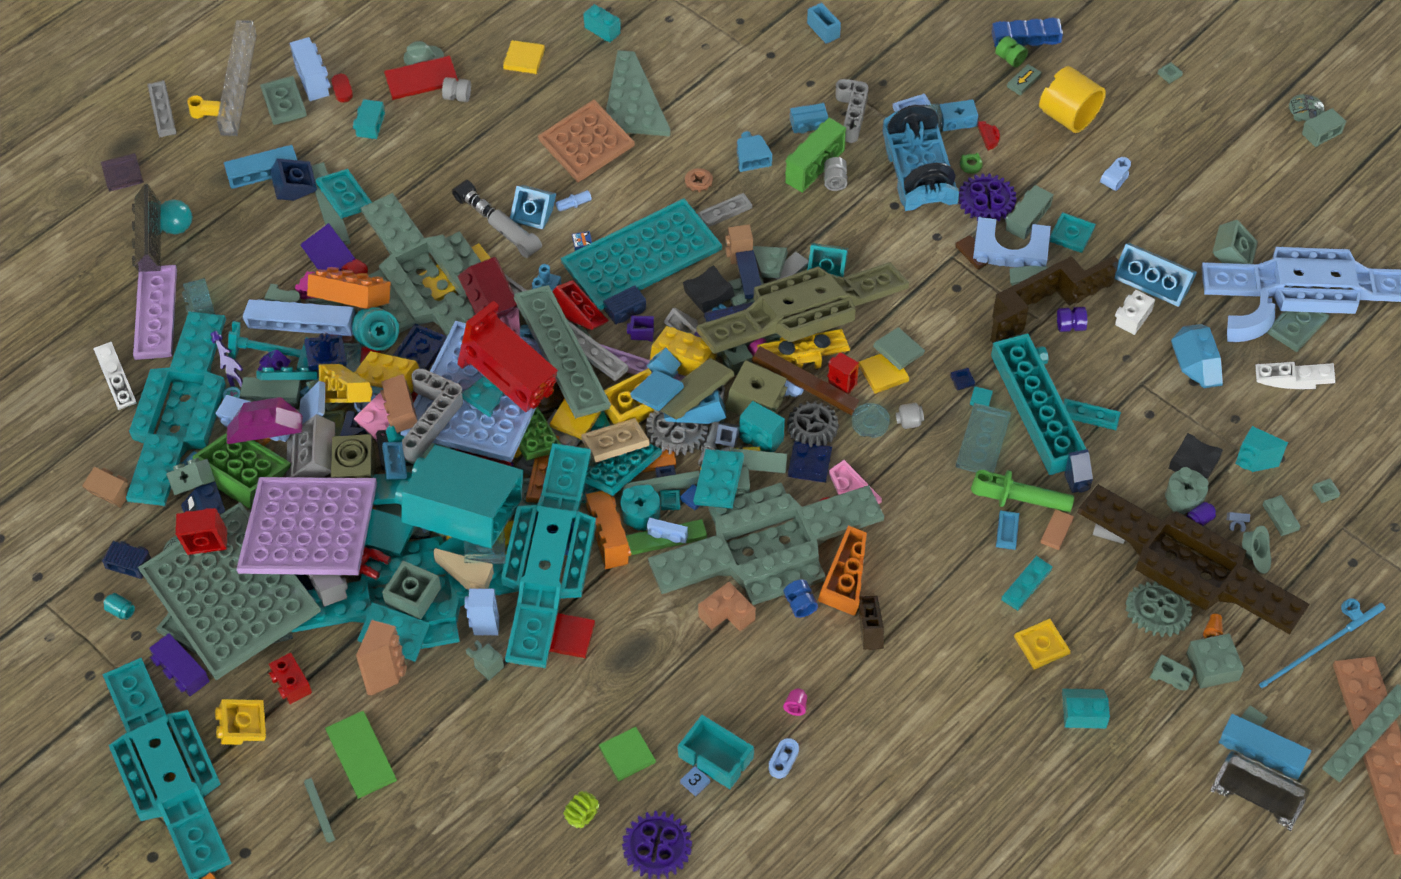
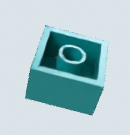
M752 401L740 415L739 438L746 444L760 447V451L774 453L784 441L785 418Z

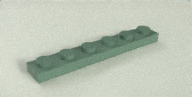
M1399 684L1394 687L1323 766L1322 770L1339 783L1401 715V686Z

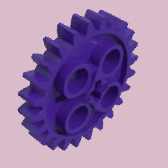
M982 173L981 177L974 175V180L969 177L968 182H963V186H960L958 204H961V210L965 209L964 214L970 213V218L977 217L976 221H978V217L996 218L997 221H1000L1001 217L1006 219L1007 214L1014 210L1017 199L1016 192H1014L1013 186L1009 187L1010 182L1004 183V178L999 180L998 175H995L993 178L991 173L988 174V177H985Z
M654 811V816L652 817L646 812L645 819L638 816V823L631 821L632 829L626 828L627 835H623V842L625 843L622 844V850H625L623 852L624 858H628L627 865H633V872L640 869L641 877L648 873L649 879L652 878L653 874H656L657 879H660L661 874L669 878L670 871L676 875V867L683 870V862L688 863L689 857L687 855L692 853L691 848H689L692 846V840H689L691 833L686 832L687 825L681 826L680 818L674 821V814L667 818L665 811L661 816H658L657 811ZM660 828H662L663 830L660 835V844H658L656 860L655 862H652L654 856V846H656L658 839V831ZM646 831L654 832V834L650 836H647L644 833ZM667 835L675 836L672 840H668L665 837ZM643 850L649 852L648 855H640L639 853ZM664 854L670 856L667 860H663L660 857Z

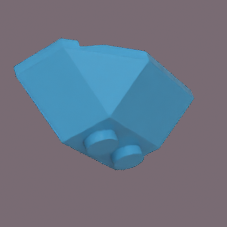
M1202 324L1183 326L1171 340L1181 371L1192 380L1198 382L1203 388L1222 386L1221 357L1210 327Z

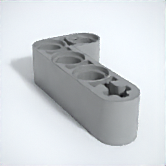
M840 79L836 83L835 98L840 102L849 103L844 122L846 127L845 141L854 143L859 138L868 99V85L862 81Z

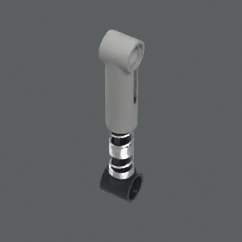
M466 179L452 189L454 198L460 204L465 202L476 209L483 217H487L488 223L512 242L525 258H529L542 248V243L535 234H529L501 210H495L485 199L479 198L475 186Z

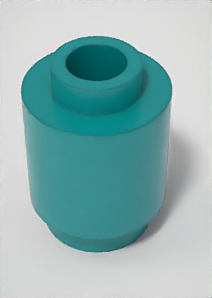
M117 593L108 595L103 603L104 610L119 619L128 620L135 611V606L132 605V602Z

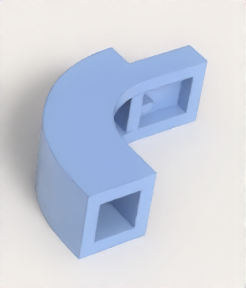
M1261 290L1260 305L1255 312L1244 316L1228 315L1227 342L1253 340L1265 334L1272 327L1275 320V304L1272 303V298H1268L1269 290Z

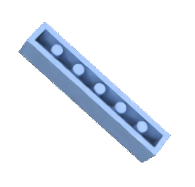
M249 299L243 319L247 328L352 336V322L356 312L354 307Z

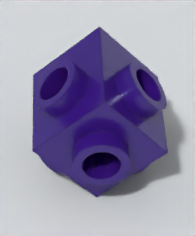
M276 349L261 358L257 371H262L263 367H273L274 370H281V367H288L291 360Z

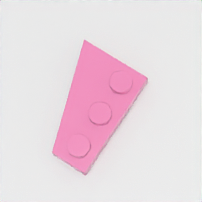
M845 460L829 470V475L838 495L868 486ZM871 488L878 504H880L882 498Z

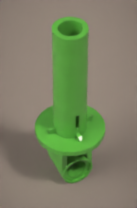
M979 470L976 472L971 485V491L975 495L998 499L999 506L1001 507L1004 506L1008 498L1071 512L1074 502V495L1014 482L1013 479L1011 480L1012 472L1010 470L1006 471L1005 476L986 470Z

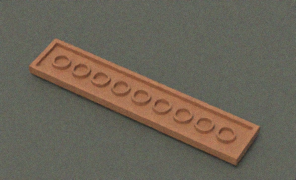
M1375 656L1335 661L1333 664L1354 732L1388 695ZM1395 720L1363 756L1394 855L1401 854V733Z

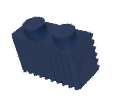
M636 285L603 300V307L613 323L617 325L620 322H626L631 316L642 314L646 310V299Z
M112 541L102 562L105 569L143 579V575L138 567L149 561L151 556L144 547H133L124 541Z

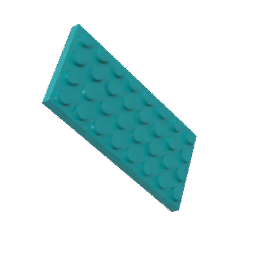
M685 198L562 257L561 263L581 290L599 310L604 309L603 300L634 285L640 291L721 251L722 244Z

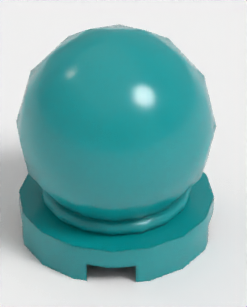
M172 199L165 201L163 204H160L159 200L149 201L148 210H152L149 226L153 236L161 235L162 231L177 235L184 233L190 227L193 218L192 212L183 201Z

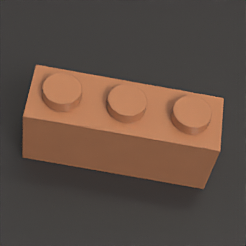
M404 374L382 381L383 390H380L383 400L386 401L383 403L387 414L390 413V415H387L390 426H394L397 433L412 428L418 421Z

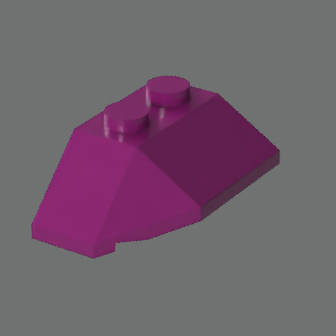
M281 397L243 403L227 426V444L301 433L303 416Z

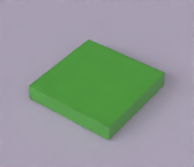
M636 727L599 744V749L618 781L656 763L655 758Z

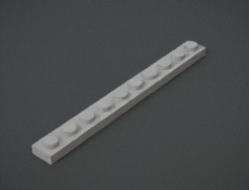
M505 275L514 294L527 291ZM568 321L591 364L615 382L629 370L627 364Z

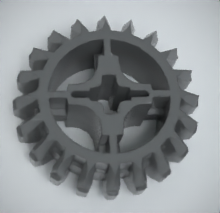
M807 401L805 405L800 403L798 407H794L793 412H790L787 420V430L790 433L791 439H795L796 444L802 443V447L809 445L810 449L813 446L819 449L820 444L826 447L827 442L832 443L833 437H836L839 428L838 417L835 416V411L830 410L829 405L824 407L823 402L817 404L814 401L813 404H810Z

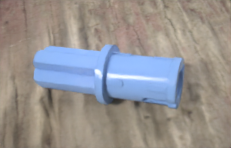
M586 190L576 195L571 194L570 197L557 201L556 207L559 211L572 207L577 208L578 205L589 202L592 198L589 191Z

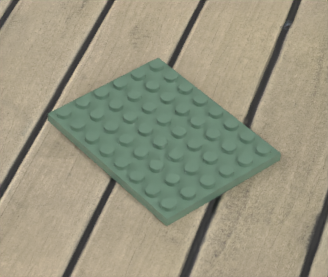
M241 502L220 515L227 528V550L187 555L180 541L138 567L215 680H218L321 612L319 606L295 574H238L237 565L250 514Z

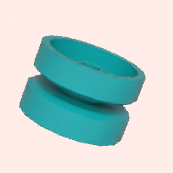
M378 307L364 308L354 317L352 333L360 344L380 351L391 347L396 342L399 335V324L396 318L388 311Z

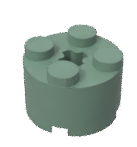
M1183 467L1176 471L1170 477L1165 492L1167 505L1174 512L1188 513L1205 501L1208 492V480L1197 471L1191 470L1188 467Z

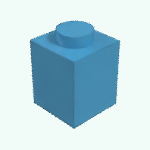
M664 348L655 354L647 364V367L652 372L657 370L673 378L678 373L677 369L681 363L667 348Z

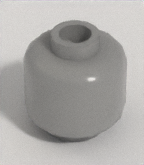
M917 403L900 405L899 412L895 413L897 424L901 423L904 429L919 427L921 422L924 421L922 406H918Z

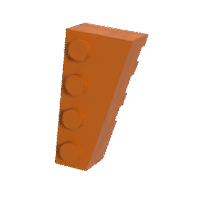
M603 491L586 494L588 514L596 518L595 537L605 569L627 565L628 556H631V551L626 539L625 530L621 525L620 514L615 509L616 502L614 496Z
M848 525L817 600L855 616L859 607L866 532Z

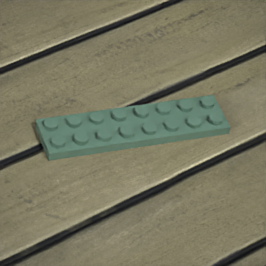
M547 285L516 293L514 300L541 353L558 370L556 382L575 419L610 409L611 403L550 286Z

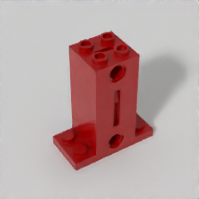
M492 301L466 321L457 365L462 369L467 365H473L523 411L527 412L531 408L535 409L544 397L548 398L553 393L558 370L498 318L499 305Z

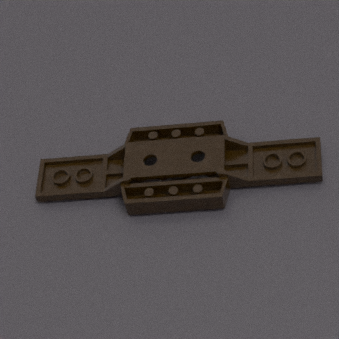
M1099 484L1078 509V514L1131 544L1140 556L1136 571L1204 610H1208L1217 602L1235 603L1290 635L1310 605L1242 566L1246 554L1245 549L1177 511L1162 521ZM1173 539L1179 541L1180 543L1186 545L1187 547H1183V546L1179 545L1178 543L1174 542ZM1191 549L1202 554L1205 557H1200L1199 555L1193 553ZM1173 553L1176 559H1168L1165 554ZM1207 558H1209L1210 560L1216 562L1217 564H1219V565H1221V566H1223V567H1218V566L1214 565L1213 563L1209 562V560H1208ZM1201 573L1210 574L1212 579H1203Z

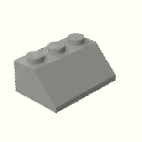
M316 414L302 424L301 433L293 434L292 478H324L331 473L332 437L336 434L335 422Z

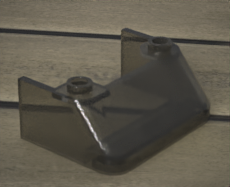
M1231 751L1225 759L1210 790L1212 792L1216 791L1225 797L1236 794L1274 813V817L1277 818L1276 822L1288 827L1287 830L1289 831L1292 830L1310 792L1306 786L1234 751Z

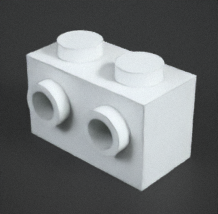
M1135 290L1132 295L1126 297L1124 306L1119 307L1116 311L1115 317L1117 319L1115 325L1135 335L1152 312L1155 299Z

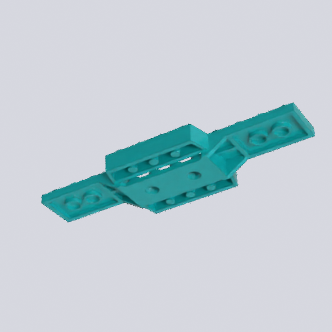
M188 312L171 366L169 368L150 369L129 430L132 440L144 443L126 495L127 502L166 506L171 491L167 473L174 471L173 467L179 465L181 457L188 450L207 447L217 417L216 411L221 405L222 394L226 389L224 377L211 373L217 344L212 343L210 334L214 331H217L219 335L222 334L226 322L225 315ZM172 382V389L167 400V404L162 415L159 428L156 434H154L166 395ZM183 395L191 396L186 402L180 401ZM171 427H180V430L176 433L170 432Z
M552 443L543 489L538 504L517 506L501 576L502 585L519 591L505 662L546 668L560 599L582 597L596 529V518L579 512L591 449ZM575 522L561 585L559 580L562 571L571 523ZM549 525H556L559 529L556 533L551 534L547 531V527ZM544 560L549 561L551 566L549 569L543 570L539 567L540 562Z
M142 658L102 674L126 730L124 735L108 746L140 821L163 817L189 879H200L210 872L213 873L232 864L203 799L221 783L188 710L166 714ZM168 727H172L196 783L192 782ZM160 739L161 744L157 748L149 747L151 740ZM133 743H135L136 748L139 752V755L151 780L153 788L158 797L157 800L154 797V794L148 783L146 775L134 750V747L132 745ZM167 773L176 774L172 782L164 781V776Z

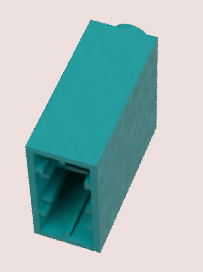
M434 445L426 458H417L410 481L402 480L396 490L395 502L402 505L403 523L492 548L517 509V506L522 501L523 470Z

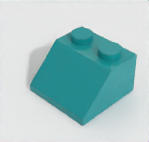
M812 243L807 270L820 267L828 274L844 277L849 248Z
M1252 426L1242 442L1235 464L1251 472L1279 467L1288 442Z
M1062 689L1065 728H1107L1110 712L1109 700L1104 689Z

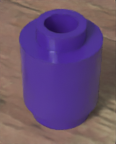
M1203 502L1189 511L1186 517L1204 526L1215 519L1216 510L1212 504Z

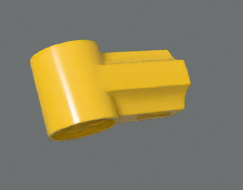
M197 95L191 96L187 100L189 113L193 118H202L204 115L223 116L224 103L221 101L203 100L202 97Z

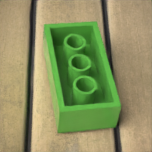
M831 118L822 122L818 129L811 133L803 144H799L793 154H789L786 158V184L803 193L824 172L825 161L829 158L839 157L845 151L846 127Z

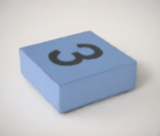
M694 766L680 780V783L696 797L710 783V779Z

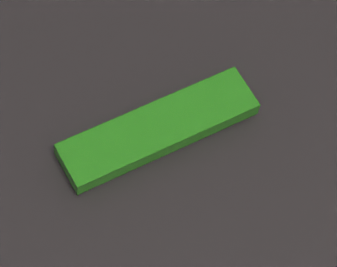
M702 519L678 524L688 527L686 543L707 539ZM648 531L626 535L631 555L685 544L681 542L675 543L665 538H655L649 535Z

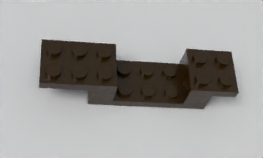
M1114 255L1084 270L1070 256L996 294L992 315L994 320L990 337L991 342L1002 341L1023 332L1029 309L1028 305L1035 304L1046 296H1051L1057 292L1070 306L1081 302L1090 295H1095L1105 287H1110L1114 283L1119 260Z

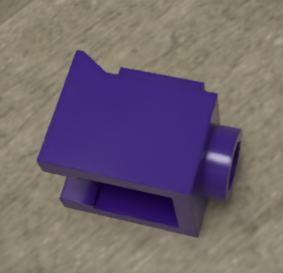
M631 316V323H627V334L631 335V340H648L653 342L654 316Z

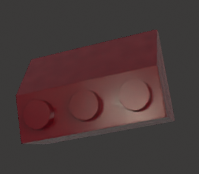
M496 257L472 265L458 275L459 281L476 314L492 301L499 305L497 312L499 319L517 307L514 300L515 294Z

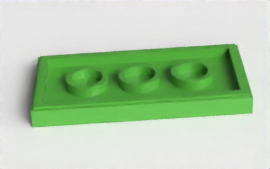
M364 711L325 728L358 799L397 781Z

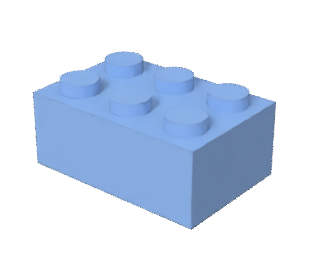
M309 37L290 42L295 68L309 101L329 96L328 88L331 87L328 78H325L328 76L326 67L321 66L323 62L320 54H316L318 53L316 44L312 43Z

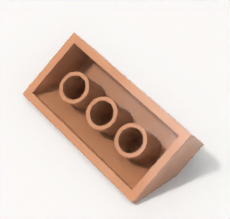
M372 620L356 654L367 694L371 696L398 684L400 678L404 677L407 670L396 627Z

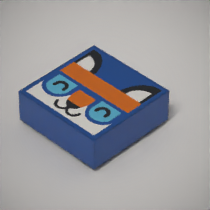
M590 231L572 234L575 251L592 243Z

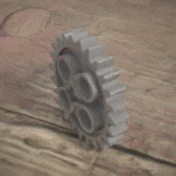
M654 409V413H650L649 418H647L645 431H647V437L650 438V443H655L656 447L661 446L662 452L667 449L669 455L672 451H675L676 456H678L679 452L686 455L687 450L691 453L694 452V448L699 450L700 445L704 444L707 438L708 427L706 424L666 422L664 412Z

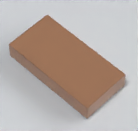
M1055 509L1041 539V543L1059 550L1073 522L1074 516Z

